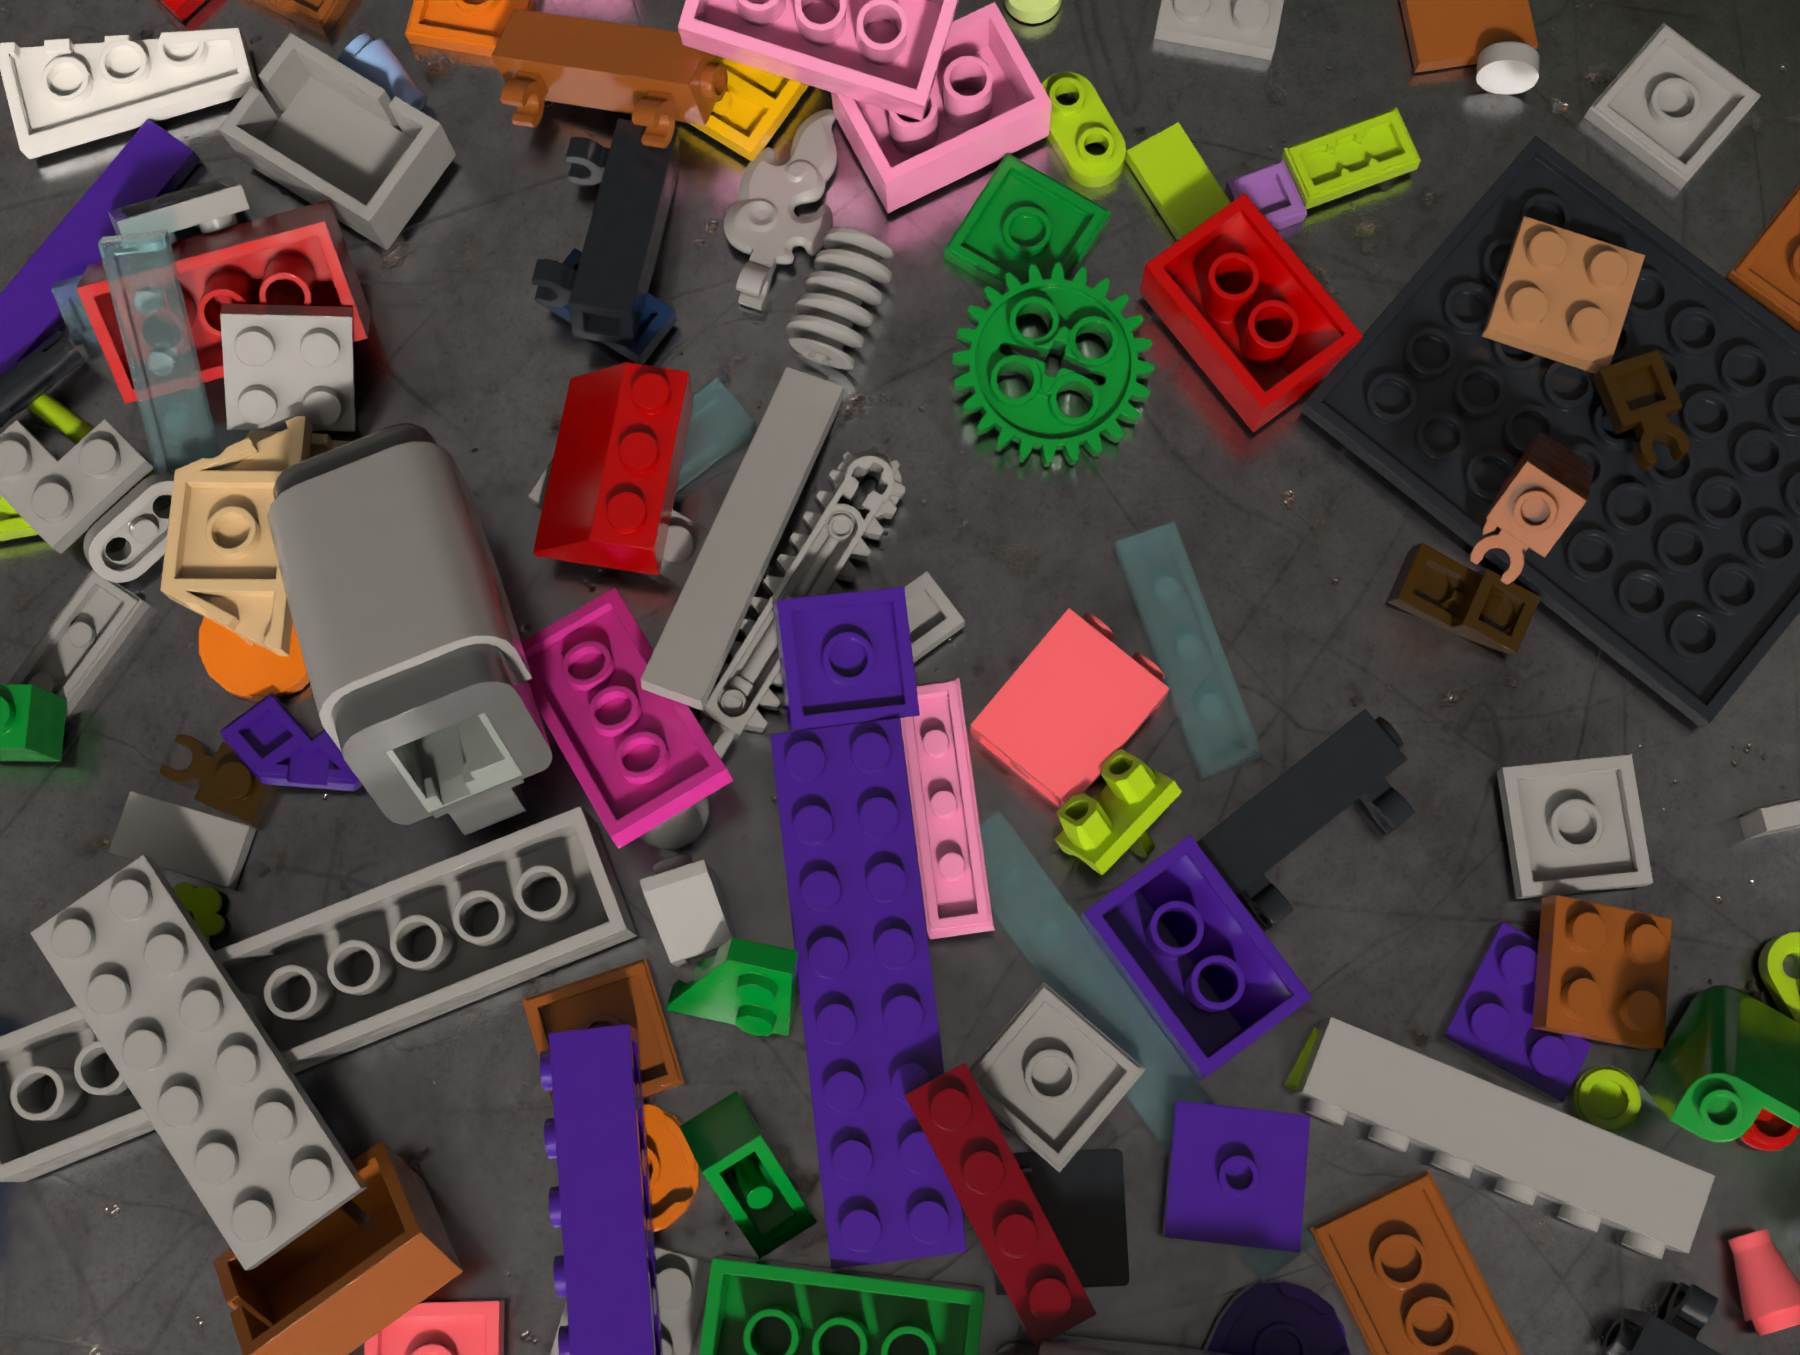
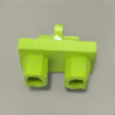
M1123 749L1116 750L1101 765V775L1107 785L1094 798L1085 793L1073 795L1057 811L1064 829L1055 838L1059 847L1068 855L1080 858L1102 876L1128 849L1142 858H1147L1155 849V844L1146 830L1182 793L1173 779L1147 766L1141 759Z

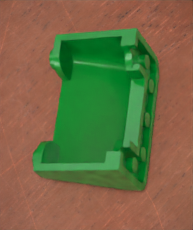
M1728 985L1711 986L1701 991L1693 999L1642 1083V1087L1669 1120L1693 1134L1715 1143L1730 1142L1743 1136L1752 1126L1762 1108L1800 1129V1023L1740 989Z

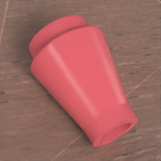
M1768 1229L1728 1240L1733 1253L1744 1320H1752L1758 1336L1800 1325V1282L1773 1243Z

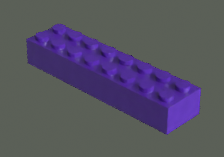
M900 718L770 734L794 948L798 951L797 974L831 1269L967 1252L961 1203L905 1097V1094L945 1073Z

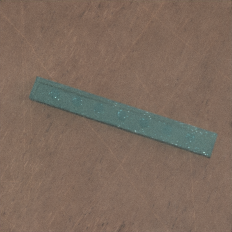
M999 811L980 825L992 913L1042 982H1045L1146 1069L1125 1096L1169 1155L1174 1101L1215 1103ZM1302 1223L1300 1253L1234 1246L1261 1282H1265L1314 1245L1316 1241Z

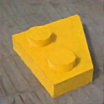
M719 56L721 63L726 67L728 75L725 95L721 101L716 102L706 125L689 124L749 161H754L809 85Z

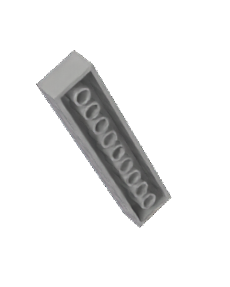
M579 806L214 951V953L293 1074L634 938L637 936L594 819ZM77 1006L0 1037V1182L28 1181L155 1130Z

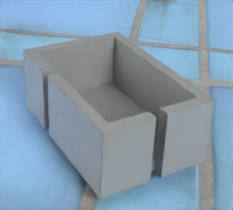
M290 32L258 75L279 109L284 111L283 114L278 118L262 92L250 86L221 125L219 131L241 161L311 204L330 200L337 220L388 250L454 159L456 153L441 123L396 96L391 101L385 89Z

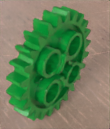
M1061 262L1055 263L1049 279H1042L1037 266L1031 264L1027 271L1026 283L1022 285L1011 272H1008L1003 279L1004 295L989 286L984 288L982 297L988 310L973 305L968 307L966 317L976 329L958 328L955 340L970 349L953 353L951 365L968 370V373L959 376L953 383L954 391L972 392V396L962 405L961 411L963 415L981 411L983 417L975 431L977 435H982L995 428L1000 432L995 450L1000 452L1011 441L1019 444L1018 461L1022 463L1029 456L1032 448L1040 450L1044 467L1050 466L1056 450H1062L1069 465H1075L1078 460L1080 445H1084L1093 457L1099 456L1102 452L1100 435H1104L1114 443L1119 442L1124 434L1116 419L1134 424L1140 414L1128 401H1146L1151 392L1144 385L1136 382V379L1151 376L1155 369V365L1138 360V356L1149 351L1153 345L1152 339L1134 338L1133 333L1144 321V317L1136 315L1124 318L1122 311L1130 298L1127 294L1119 296L1113 301L1105 297L1110 279L1104 278L1093 289L1086 286L1087 268L1081 267L1073 281L1064 278ZM1025 314H1036L1046 322L1048 334L1038 339L1027 338L1018 330L1016 319ZM1084 333L1098 335L1105 342L1106 355L1096 359L1082 355L1077 349L1076 337ZM1001 345L1011 346L1015 351L1025 356L1002 354L999 347ZM1049 353L1060 356L1059 367L1061 368L1055 377L1044 373L1046 368L1044 362ZM1008 371L1018 372L1028 381L1029 393L1019 398L1008 397L999 389L997 377ZM1080 374L1100 375L1105 379V384L1096 385L1090 379ZM1067 390L1082 394L1087 401L1088 413L1077 418L1065 415L1058 408L1057 395Z

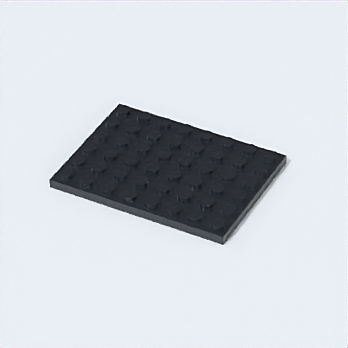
M1534 136L1363 334L1362 340L1342 358L1304 402L1300 411L1473 548L1483 536V528L1487 521L1486 517L1502 483L1540 431L1595 466L1586 503L1545 558L1531 548L1525 551V563L1515 581L1528 591L1540 596L1542 603L1700 728H1703L1711 723L1800 613V334L1537 136ZM1524 216L1645 255L1611 365L1659 349L1683 405L1676 415L1668 417L1669 422L1679 426L1688 437L1690 449L1682 459L1674 461L1668 446L1663 442L1654 441L1652 447L1658 462L1649 470H1641L1633 456V446L1637 440L1636 434L1633 429L1618 434L1615 433L1592 378L1594 373L1482 337L1517 228ZM1497 526L1495 531H1500L1501 528ZM1493 548L1484 554V557L1503 572L1511 563L1509 554L1503 549Z

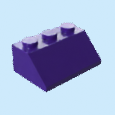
M1191 835L1184 838L1084 911L1079 919L1080 923L1196 1080L1206 1078L1313 998Z

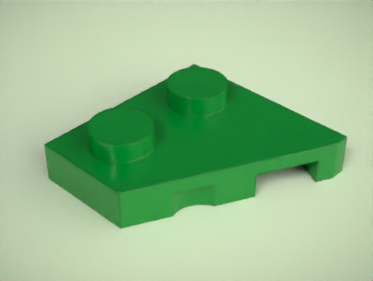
M732 937L718 948L715 956L706 957L695 966L690 982L686 983L678 979L673 983L667 1003V1010L733 1024L740 1030L755 1036H768L774 1033L789 1037L795 1014L798 951Z

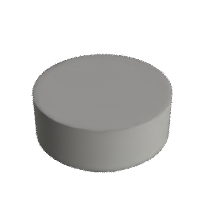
M1502 41L1494 43L1483 49L1478 55L1476 81L1482 89L1494 94L1513 95L1525 92L1538 82L1540 56L1533 47L1522 42Z

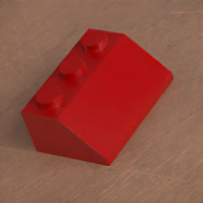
M1245 193L1150 260L1144 267L1139 293L1253 433L1303 397L1363 338L1362 333Z
M625 362L570 378L534 544V556L660 575L694 403L689 372Z

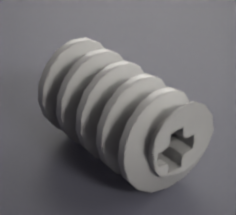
M837 227L830 229L823 238V245L826 250H821L814 259L816 272H812L805 280L807 294H802L797 299L795 309L798 316H793L788 320L786 333L790 337L788 344L807 359L821 365L852 370L856 364L855 360L842 351L844 346L858 349L863 347L865 343L864 337L853 330L852 326L854 324L869 327L873 324V315L861 307L862 303L871 305L882 303L883 294L870 284L871 281L884 284L891 281L893 277L892 272L879 262L881 259H891L894 254L891 248L868 234L855 229Z

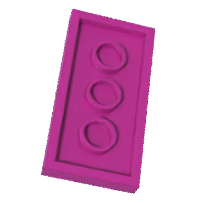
M616 588L609 590L521 641L532 679H529L528 682L537 709L618 849L733 781L726 766L688 705L642 689L640 679L654 650Z

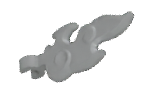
M831 109L816 112L800 125L792 142L790 156L786 161L777 162L774 149L767 147L758 154L754 161L751 160L744 170L739 185L738 201L729 208L724 218V232L727 240L736 249L751 255L749 261L743 266L736 284V290L741 291L738 304L762 310L770 290L772 275L776 265L793 263L794 255L792 250L794 247L802 246L808 255L815 256L824 246L823 238L832 228L833 222L830 207L822 205L817 213L809 218L797 217L794 209L800 204L819 200L824 194L826 182L835 171L837 150L832 133V125L836 117Z

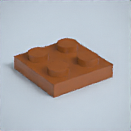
M1560 895L1543 897L1532 1029L1644 1050L1664 1049L1672 918Z

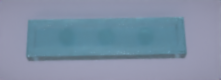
M168 230L102 237L98 246L156 474H175V470L201 458L217 457L221 453Z
M1175 522L1116 541L1114 549L1157 665L1165 674L1163 681L1170 688L1168 694L1200 780L1260 760L1263 757L1262 751Z

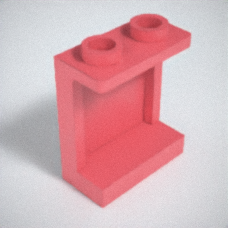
M1070 608L1062 615L970 725V736L1059 809L1073 795L1086 794L1090 786L1100 776L1102 772L1101 765L1116 750L1124 747L1153 710L1162 704L1170 689L1161 682L1165 678V674L1154 662L1137 652L1130 657L1112 642L1115 635L1105 623L1090 613H1085L1081 618Z

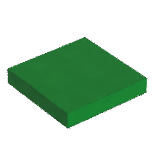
M1006 153L944 248V259L1005 293L1003 286L1005 274L1011 272L1022 285L1026 283L1027 271L1031 264L1037 266L1042 279H1049L1055 263L1061 262L1065 280L1071 281L1109 222L1111 211L1011 154Z

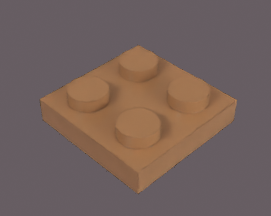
M1524 216L1517 228L1482 337L1595 374L1598 369L1611 365L1645 255Z

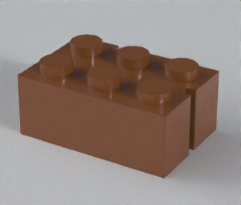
M383 1140L352 1161L367 1188L351 1200L369 1215L370 1219L363 1223L349 1209L342 1205L254 1269L245 1271L231 1248L213 1260L226 1303L234 1309L230 1316L243 1355H348L463 1272L424 1180Z

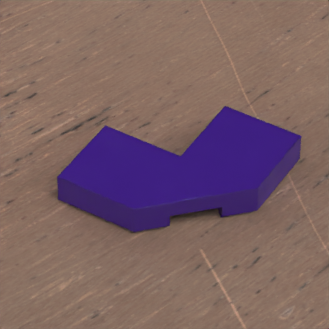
M273 693L267 695L220 730L223 740L262 784L356 791L362 786V783L345 762L342 752L326 730H322L312 738Z

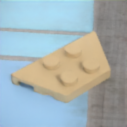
M296 416L285 421L287 429L256 443L249 437L226 447L217 457L201 458L175 470L160 591L169 599L278 656H289L293 620L267 515L271 503L275 500L273 488L277 477L289 466L310 458L313 426L306 416Z

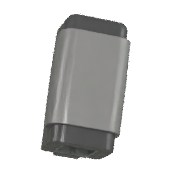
M400 423L315 455L284 469L275 481L273 488L275 500L270 505L267 518L291 617L323 728L342 752L345 762L384 815L393 823L410 825L432 815L438 818L449 813L464 835H468L527 811L525 797L520 784L524 783V778L546 770L553 759L552 752L528 682L529 679H532L500 574L470 489L451 454L444 447L437 445L433 436L425 428L413 423Z

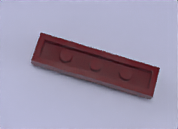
M966 1063L905 1094L1034 1347L1040 1346L1042 1341H1049L1097 1314Z

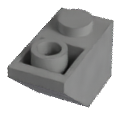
M690 854L669 858L653 865L655 875L639 880L670 963L680 968L702 961L706 957L715 956L720 946L732 937L737 938L718 875L704 859L693 863Z

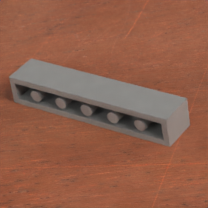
M1328 1017L1320 1020L1318 1025L1319 1031L1298 1087L1296 1091H1293V1094L1309 1100L1305 1109L1306 1112L1340 1126L1344 1125L1345 1119L1348 1116L1371 1126L1368 1138L1402 1152L1407 1151L1409 1143L1434 1152L1431 1160L1432 1165L1460 1177L1469 1179L1473 1169L1497 1179L1494 1188L1496 1192L1522 1203L1533 1206L1536 1196L1549 1200L1561 1206L1557 1217L1581 1228L1598 1232L1600 1223H1604L1625 1232L1621 1244L1651 1257L1662 1259L1665 1249L1682 1253L1690 1252L1715 1175L1336 1018Z

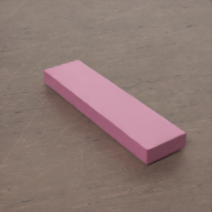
M960 679L918 684L916 687L920 715L900 718L928 936L930 939L993 931L995 928Z

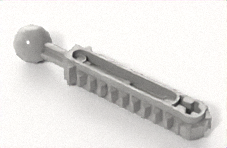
M870 447L868 451H858L854 454L847 452L843 455L841 464L837 470L832 469L827 479L832 486V492L819 490L814 502L823 514L806 511L801 522L810 535L793 532L788 543L797 556L780 554L775 564L784 577L770 575L765 577L762 586L771 598L754 597L751 602L750 608L758 619L757 621L743 620L739 632L745 640L744 642H733L728 653L731 663L723 664L717 678L718 684H714L699 717L701 719L699 721L701 728L721 759L734 739L737 741L744 729L760 733L764 731L768 722L757 710V707L776 711L781 703L770 689V686L783 687L773 602L781 599L844 593L835 580L854 581L858 571L849 561V558L866 561L871 550L862 537L879 540L884 529L877 520L882 518L892 519L897 510L895 506L898 500L902 499L905 494L906 487L902 485V478L898 470L899 462L897 460L891 461L886 455L878 453L876 447ZM868 475L876 479L877 484L875 490L868 494L858 511L849 504L856 493L859 482L865 480ZM708 796L643 834L640 838L647 844L660 849H676L693 842L704 830L710 815Z

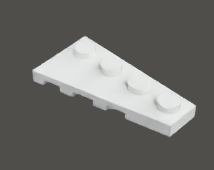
M239 28L161 33L159 39L132 40L129 35L105 36V42L73 44L70 39L44 40V46L19 48L15 42L0 43V72L19 148L28 159L141 127L147 119L155 123L243 97L250 86L259 90L247 42Z

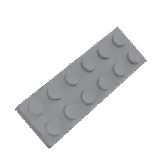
M143 854L30 933L245 1271L259 1266L367 1188L356 1168L152 857Z

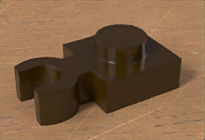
M1659 349L1598 369L1592 378L1616 434L1631 429L1634 430L1637 440L1633 446V456L1641 470H1649L1658 462L1652 447L1654 441L1666 444L1674 461L1682 459L1689 452L1690 445L1686 433L1679 426L1670 423L1668 417L1676 415L1683 405Z
M178 734L175 742L191 750L192 762L183 770H177L163 764L160 773L165 778L184 786H191L202 782L194 800L258 828L279 785L262 784L227 743L222 741L213 758L206 744L190 735Z

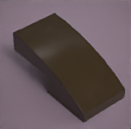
M1420 543L1411 547L1387 602L1458 636L1513 655L1517 654L1541 597L1514 582L1508 585L1500 581L1501 575L1488 568L1475 572L1433 548Z

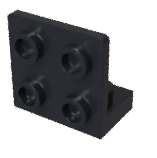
M1119 1149L1078 1150L1060 1173L1036 1152L1013 1153L1082 1287L1126 1286L1129 1283V1262L1122 1152ZM994 1269L996 1295H1008Z

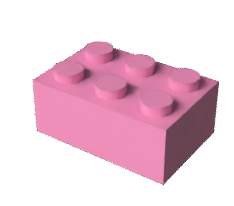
M995 2L952 22L922 121L831 92L834 115L887 213L1003 158L1006 153L1012 154L1049 136L1052 102Z

